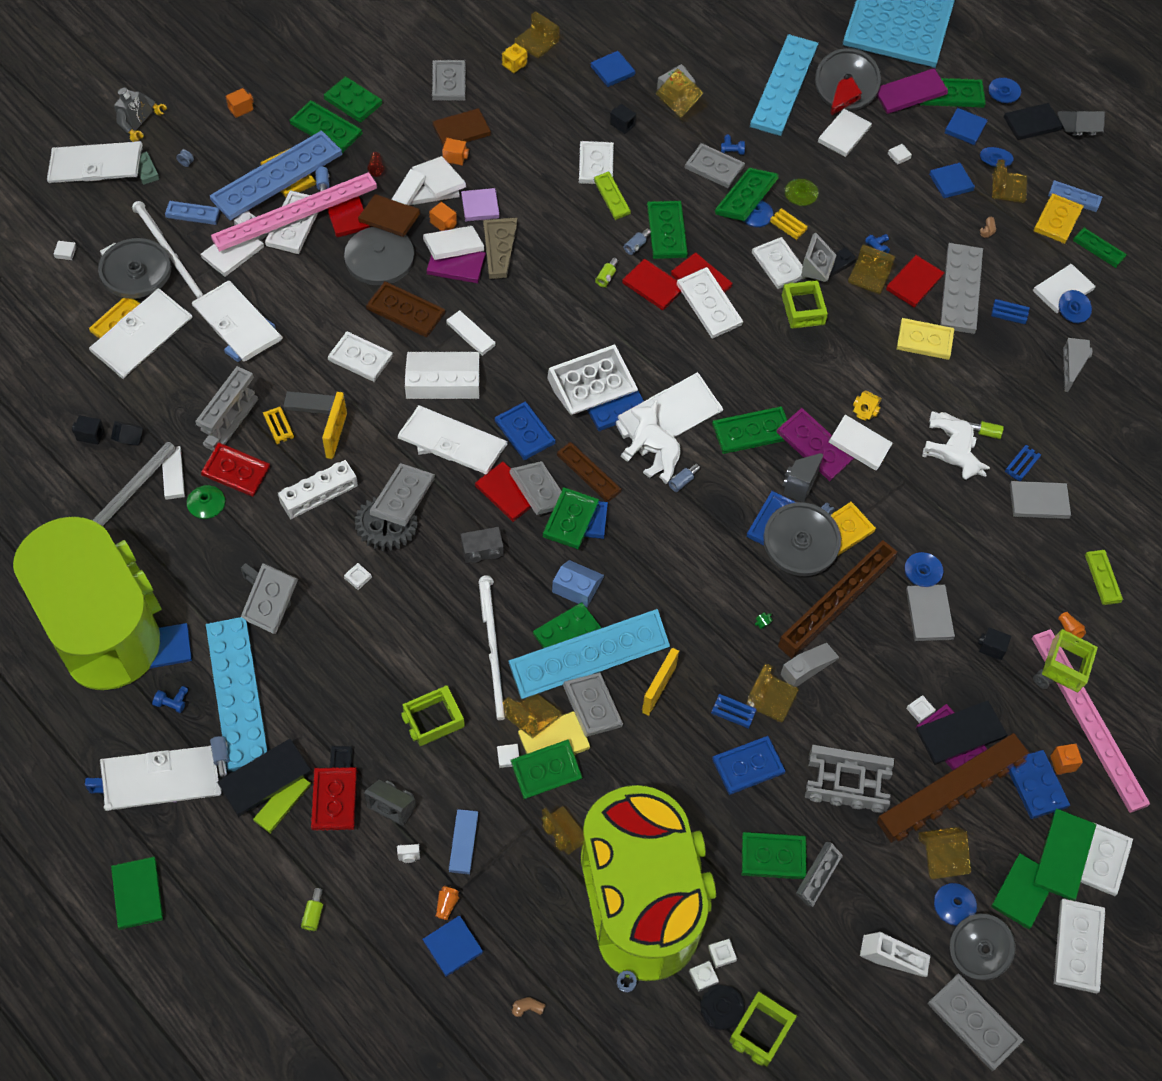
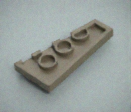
M517 218L483 220L489 279L507 278L518 222Z

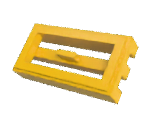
M782 208L779 212L775 213V216L770 218L771 223L796 240L807 231L808 226Z
M281 407L263 412L276 444H279L282 440L283 442L287 441V438H294ZM277 412L279 413L282 422L287 430L286 434H284L282 427L277 419V416L275 414ZM269 415H272L280 436H277Z

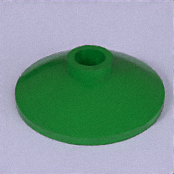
M210 485L194 489L187 498L189 512L199 519L213 518L225 506L223 492L217 487Z

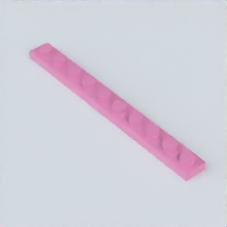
M368 172L212 234V241L220 252L377 189V184Z
M1051 629L1032 637L1045 662L1052 640L1055 637ZM1059 646L1055 660L1073 669L1063 649ZM1056 682L1129 813L1148 807L1150 804L1149 800L1085 688L1083 687L1077 693Z

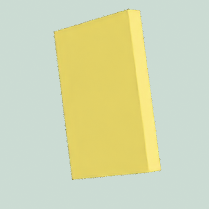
M902 318L897 350L949 360L954 328Z
M575 712L518 731L526 754L569 739L574 754L590 749L588 740L584 736Z

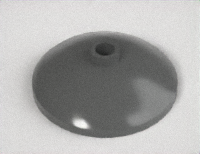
M975 914L969 916L957 925L951 936L950 953L954 964L962 973L976 980H991L1002 975L1010 967L1015 956V939L1010 928L993 915ZM985 947L990 948L988 953H984Z

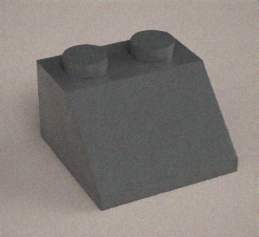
M1058 111V117L1065 131L1073 132L1072 135H1083V132H1086V135H1097V132H1104L1105 111Z
M819 453L798 459L793 467H788L785 474L786 478L782 485L785 487L784 495L805 502L818 475L823 454Z
M378 780L364 792L369 809L403 827L416 807L413 794L406 790L402 792L396 789V786L389 781L383 782Z

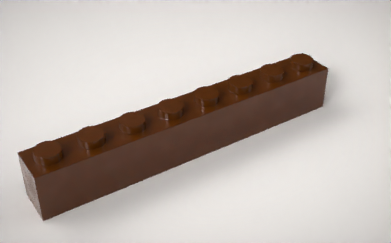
M882 540L781 636L778 648L791 659L796 657L893 564L897 551Z
M1013 733L880 815L877 824L891 843L895 840L900 842L909 835L908 832L911 830L918 831L923 828L927 820H936L943 814L942 811L945 809L952 810L960 804L959 801L966 798L967 800L977 793V789L989 787L993 783V779L997 777L1001 779L1009 774V770L1014 766L1019 768L1027 762L1025 759L1029 752Z

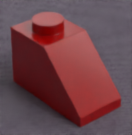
M852 77L847 80L843 79L838 83L830 112L831 115L860 100L862 92Z

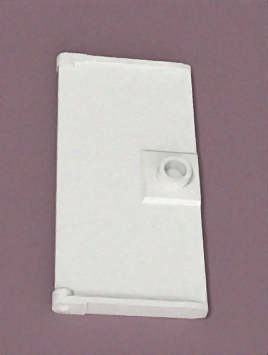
M142 142L52 148L47 181L48 183L137 177Z
M231 281L223 283L221 286L192 302L193 307L243 362L278 343L283 338Z
M158 288L90 346L89 350L124 379L193 317Z
M698 372L635 406L651 407L654 401L657 400V425L663 430L671 431L674 434V438L723 411L722 406ZM631 408L618 415V419L633 441L635 430L640 422L632 414ZM643 448L639 449L642 456L650 452Z
M420 405L398 434V439L484 474L490 471L508 443L506 440Z
M211 746L100 759L105 811L221 796L222 793L217 783L219 781L217 767L213 762Z

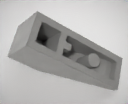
M1068 338L1063 348L1065 392H1069L1088 358L1092 356L1090 340Z
M824 643L797 655L785 663L780 675L794 689L838 660L839 656L828 643Z

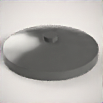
M844 48L831 52L820 62L815 76V85L820 98L832 107L838 83L843 79L847 80L852 77L862 94L859 101L844 109L855 111L866 107L874 100L879 91L881 75L878 65L868 54L857 49Z
M370 227L356 233L348 241L344 251L345 264L350 274L363 283L382 285L386 281L391 284L402 279L411 270L414 263V248L406 235L402 237Z
M132 238L111 246L102 255L98 272L103 286L112 294L123 298H141L151 295L158 288L160 289L164 286L171 274V262L167 251L160 244L149 239Z
M796 502L780 507L770 516L764 529L763 542L767 555L781 570L797 576H811L823 572L834 562L840 550L841 535L835 520L825 510L810 503Z

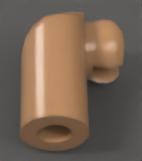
M993 217L987 218V226L984 229H980V235L983 238H989L996 232Z
M526 997L514 1002L512 1013L517 1017H521L524 1011L531 1010L542 1015L546 1005Z

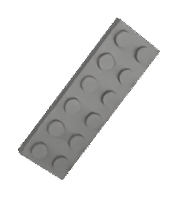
M953 243L948 244L940 326L954 328V331L975 334L983 248Z

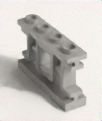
M237 366L195 421L196 425L201 427V431L208 434V437L203 442L204 447L214 451L218 442L225 445L258 401V396L254 395L255 392L247 388L254 378L253 373Z
M812 745L809 752L808 766L818 767L817 782L808 780L805 798L813 802H830L836 806L842 804L849 805L854 809L867 808L876 813L888 810L890 794L880 793L881 778L890 780L894 758ZM824 763L836 764L835 772H824ZM865 770L877 771L875 780L865 779ZM840 771L859 774L858 789L839 786ZM823 780L833 781V791L821 789ZM864 787L874 788V798L862 796Z

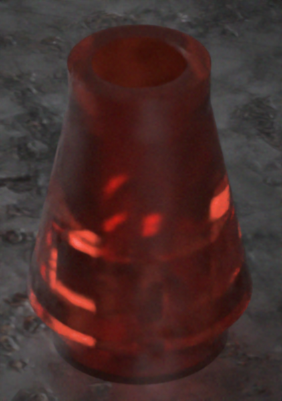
M378 152L371 154L367 167L368 172L375 177L380 176L384 171L381 155Z

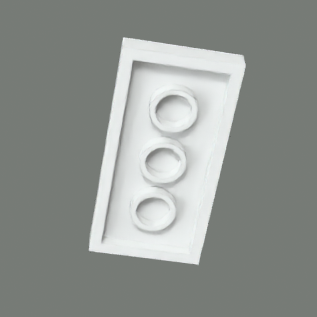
M289 191L283 206L310 195ZM318 212L270 231L265 241L266 246L299 254Z
M708 267L677 280V286L712 339L743 324V320Z
M1067 899L1060 901L1054 984L1096 994L1100 992L1105 908Z

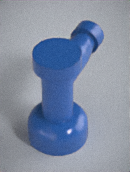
M724 136L725 142L721 143L722 153H725V151H738L740 155L745 154V141H740L738 145H731V136Z
M887 234L875 238L873 235L866 238L865 243L871 245L877 251L876 255L880 259L885 258L890 252L889 247L880 245L889 240Z
M181 686L174 699L167 698L165 692L158 690L152 704L156 707L165 705L181 713L185 707V702L182 700L185 694H187L188 689Z

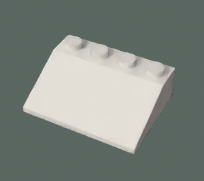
M615 344L550 367L548 370L547 379L554 393L570 415L638 391Z
M407 352L405 370L406 399H479V352Z

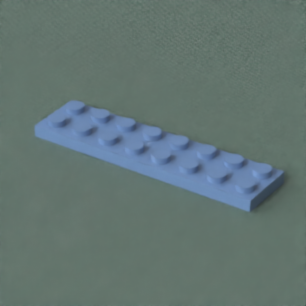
M320 131L209 195L210 199L231 221L316 171L319 167L342 155V150L323 131Z

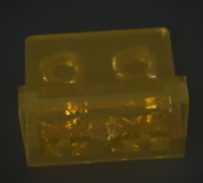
M535 11L531 14V27L515 39V43L539 58L559 42V26Z
M677 68L657 90L656 94L678 116L682 117L703 92Z
M998 159L993 172L992 198L1024 203L1026 201L1027 175L1008 173L1007 167H1004L1005 160Z
M862 245L858 260L848 282L880 294L892 269L895 256Z
M765 663L749 694L746 705L756 708V711L779 722H783L798 692V688L773 677L770 674L772 666Z
M539 694L529 696L521 703L515 702L510 697L503 701L505 717L532 739L562 716L557 708Z
M564 806L550 814L546 807L542 809V827L548 835H553L556 839L554 843L561 852L564 850L569 855L584 844L583 831Z
M959 827L918 833L919 841L926 845L929 878L938 879L971 873L966 831Z

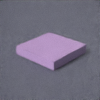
M495 188L461 191L465 221L499 218Z

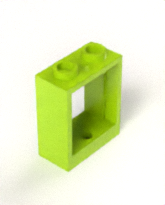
M806 281L784 284L782 298L790 328L825 325L828 313L819 282ZM814 294L818 309L796 312L792 296Z
M1061 629L1052 640L1042 675L1078 693L1088 682L1098 647ZM1059 646L1083 658L1079 672L1055 660Z
M447 685L402 704V719L405 724L409 723L411 738L413 741L417 740L419 746H423L465 727L464 718ZM443 701L452 721L421 734L412 714Z
M758 991L729 1042L732 1043V1047L738 1052H746L752 1056L751 1059L758 1065L763 1066L764 1064L768 1066L797 1016ZM755 1008H758L784 1025L769 1053H766L740 1036Z

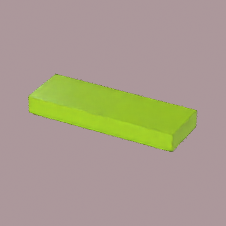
M610 172L595 176L594 182L614 219L617 220L630 215L631 211Z
M1106 551L1087 552L1085 557L1102 605L1121 603L1123 598Z
M302 778L274 795L253 819L254 822L271 833L309 789L311 783Z

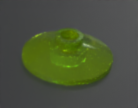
M794 179L786 185L785 195L790 202L806 206L816 201L818 188L809 180Z

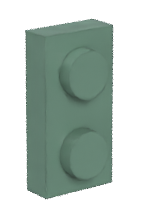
M147 152L141 153L138 175L143 185L159 180V176Z

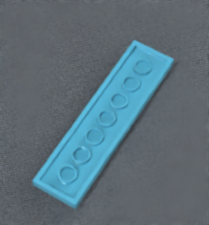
M788 34L751 120L750 127L779 136L782 135L817 50V42Z
M658 609L508 660L520 698L523 699L563 685L564 681L588 676L670 647Z
M242 617L206 624L222 737H225L227 742L229 763H226L228 772L236 771L268 752L247 621Z

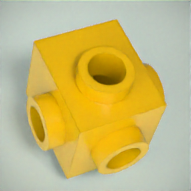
M516 43L502 53V65L513 73L527 64V51Z
M865 390L860 397H856L853 403L855 407L853 412L857 413L856 416L862 420H870L873 416L876 417L881 409L879 404L882 398Z

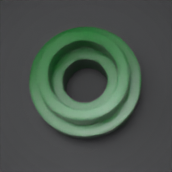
M764 612L755 618L757 620L755 626H758L760 629L766 627L773 621L771 618L772 614Z

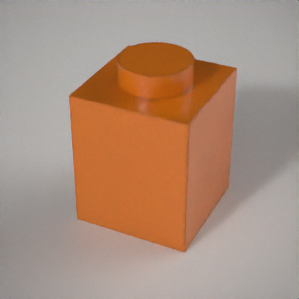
M244 88L226 95L228 108L236 118L253 110L252 103L254 100L251 94H247Z
M446 138L442 150L443 158L448 163L463 165L464 160L468 158L469 149H466V141Z
M440 202L429 211L430 223L439 230H451L456 226V212L443 202Z
M1077 744L1058 746L1050 755L1056 775L1076 772L1083 763Z

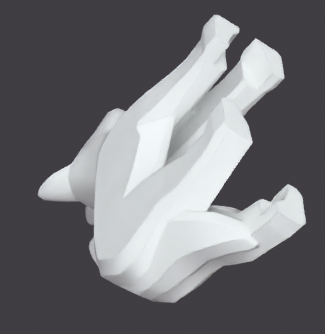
M655 400L651 407L632 408V414L639 420L640 424L635 430L631 446L624 450L621 457L629 461L640 448L656 453L653 466L645 469L643 473L651 478L664 469V472L659 477L667 484L673 476L675 465L680 457V444L674 438V434L671 431L663 430L657 425L656 408L658 401Z
M932 411L929 419V428L943 429L950 436V439L946 445L926 441L922 457L933 456L962 468V478L964 480L977 474L984 477L987 476L984 470L990 469V467L981 463L970 452L976 443V437H973V426L968 421L960 420L950 414L943 412L939 414Z

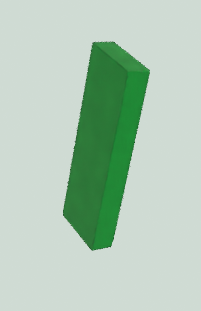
M1083 228L1073 240L1115 268L1127 255L1086 228Z

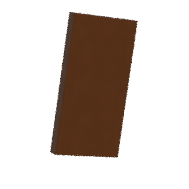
M384 281L366 305L367 310L426 338L445 314L444 308Z

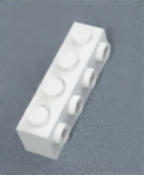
M346 460L337 462L324 471H319L291 487L284 488L278 493L279 500L291 520L357 487V477Z

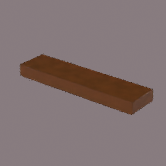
M569 442L557 452V456L606 502L611 501L621 493V488L572 442Z

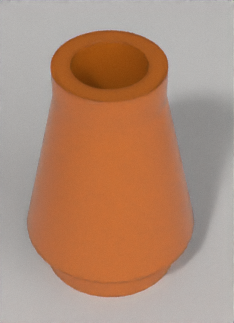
M1064 612L1059 616L1058 619L1065 631L1079 638L1086 634L1085 626L1068 612Z
M446 886L442 887V890L439 891L435 917L448 920L451 911L459 899L458 890Z

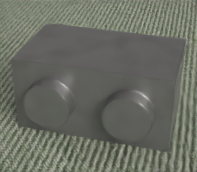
M499 527L461 534V544L466 563H476L480 560L497 559L503 556V543Z

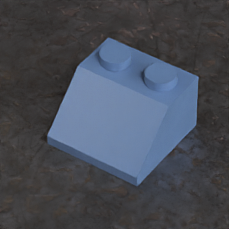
M568 560L560 567L553 580L552 592L578 604L582 602L585 607H588L604 575Z

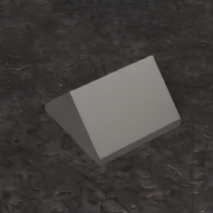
M814 233L804 258L801 275L826 282L832 270L836 254L817 233Z

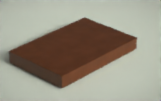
M479 108L432 121L443 147L446 138L469 142L491 135V131Z
M375 194L358 217V220L361 223L404 237L420 215V209Z

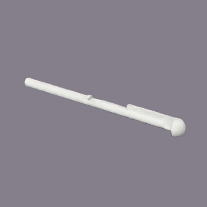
M141 201L135 202L132 206L133 212L139 213L159 244L167 251L169 258L197 298L203 296L199 287L178 259L177 254L174 253L162 236L163 233L145 209V204Z
M485 575L479 579L483 623L487 622L488 640L491 650L489 659L492 668L497 720H504L490 588L494 581L490 576Z

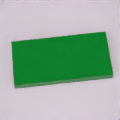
M941 78L948 89V94L920 103V105L985 107L983 81L977 79Z
M311 100L290 119L291 125L310 136L323 131L342 150V153L363 134L362 129Z
M748 168L715 209L716 215L745 221L777 181L778 174Z
M681 201L647 202L653 259L687 258L688 253Z
M781 406L713 420L712 426L723 454L785 441L776 431L787 421V418Z
M1056 809L1052 817L1033 885L1075 901L1097 824Z

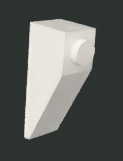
M881 932L864 935L860 953L861 957L879 965L927 977L930 955Z

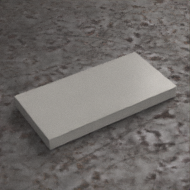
M400 463L371 507L370 515L406 526L434 481L435 474Z
M959 973L927 1003L992 1072L1024 1041Z

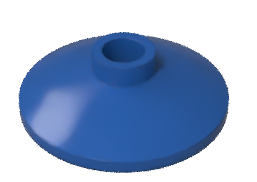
M997 78L990 83L989 93L999 102L1011 103L1019 99L1021 88L1011 79Z
M988 147L980 153L981 159L992 167H1005L1013 162L1012 154L1001 148Z
M760 201L743 222L752 227L766 226L770 223L773 210L769 204Z
M1069 290L1062 294L1059 299V310L1068 321L1082 323L1090 317L1092 306L1087 296L1082 292Z
M915 553L905 563V574L915 585L931 587L936 585L943 576L941 562L929 553Z
M951 883L942 886L937 891L934 898V907L938 916L943 921L957 926L965 918L976 914L977 902L973 893L968 888L960 884ZM954 899H958L961 905H956Z

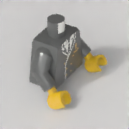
M121 88L118 91L120 99L114 104L117 124L127 134H130L132 142L143 138V133L136 131V129L153 112L152 108H154L156 115L164 114L160 111V108L164 111L167 110L164 104L157 105L147 95L139 91H129L127 88Z

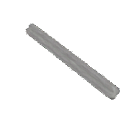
M166 442L92 521L103 526L175 450L174 445Z

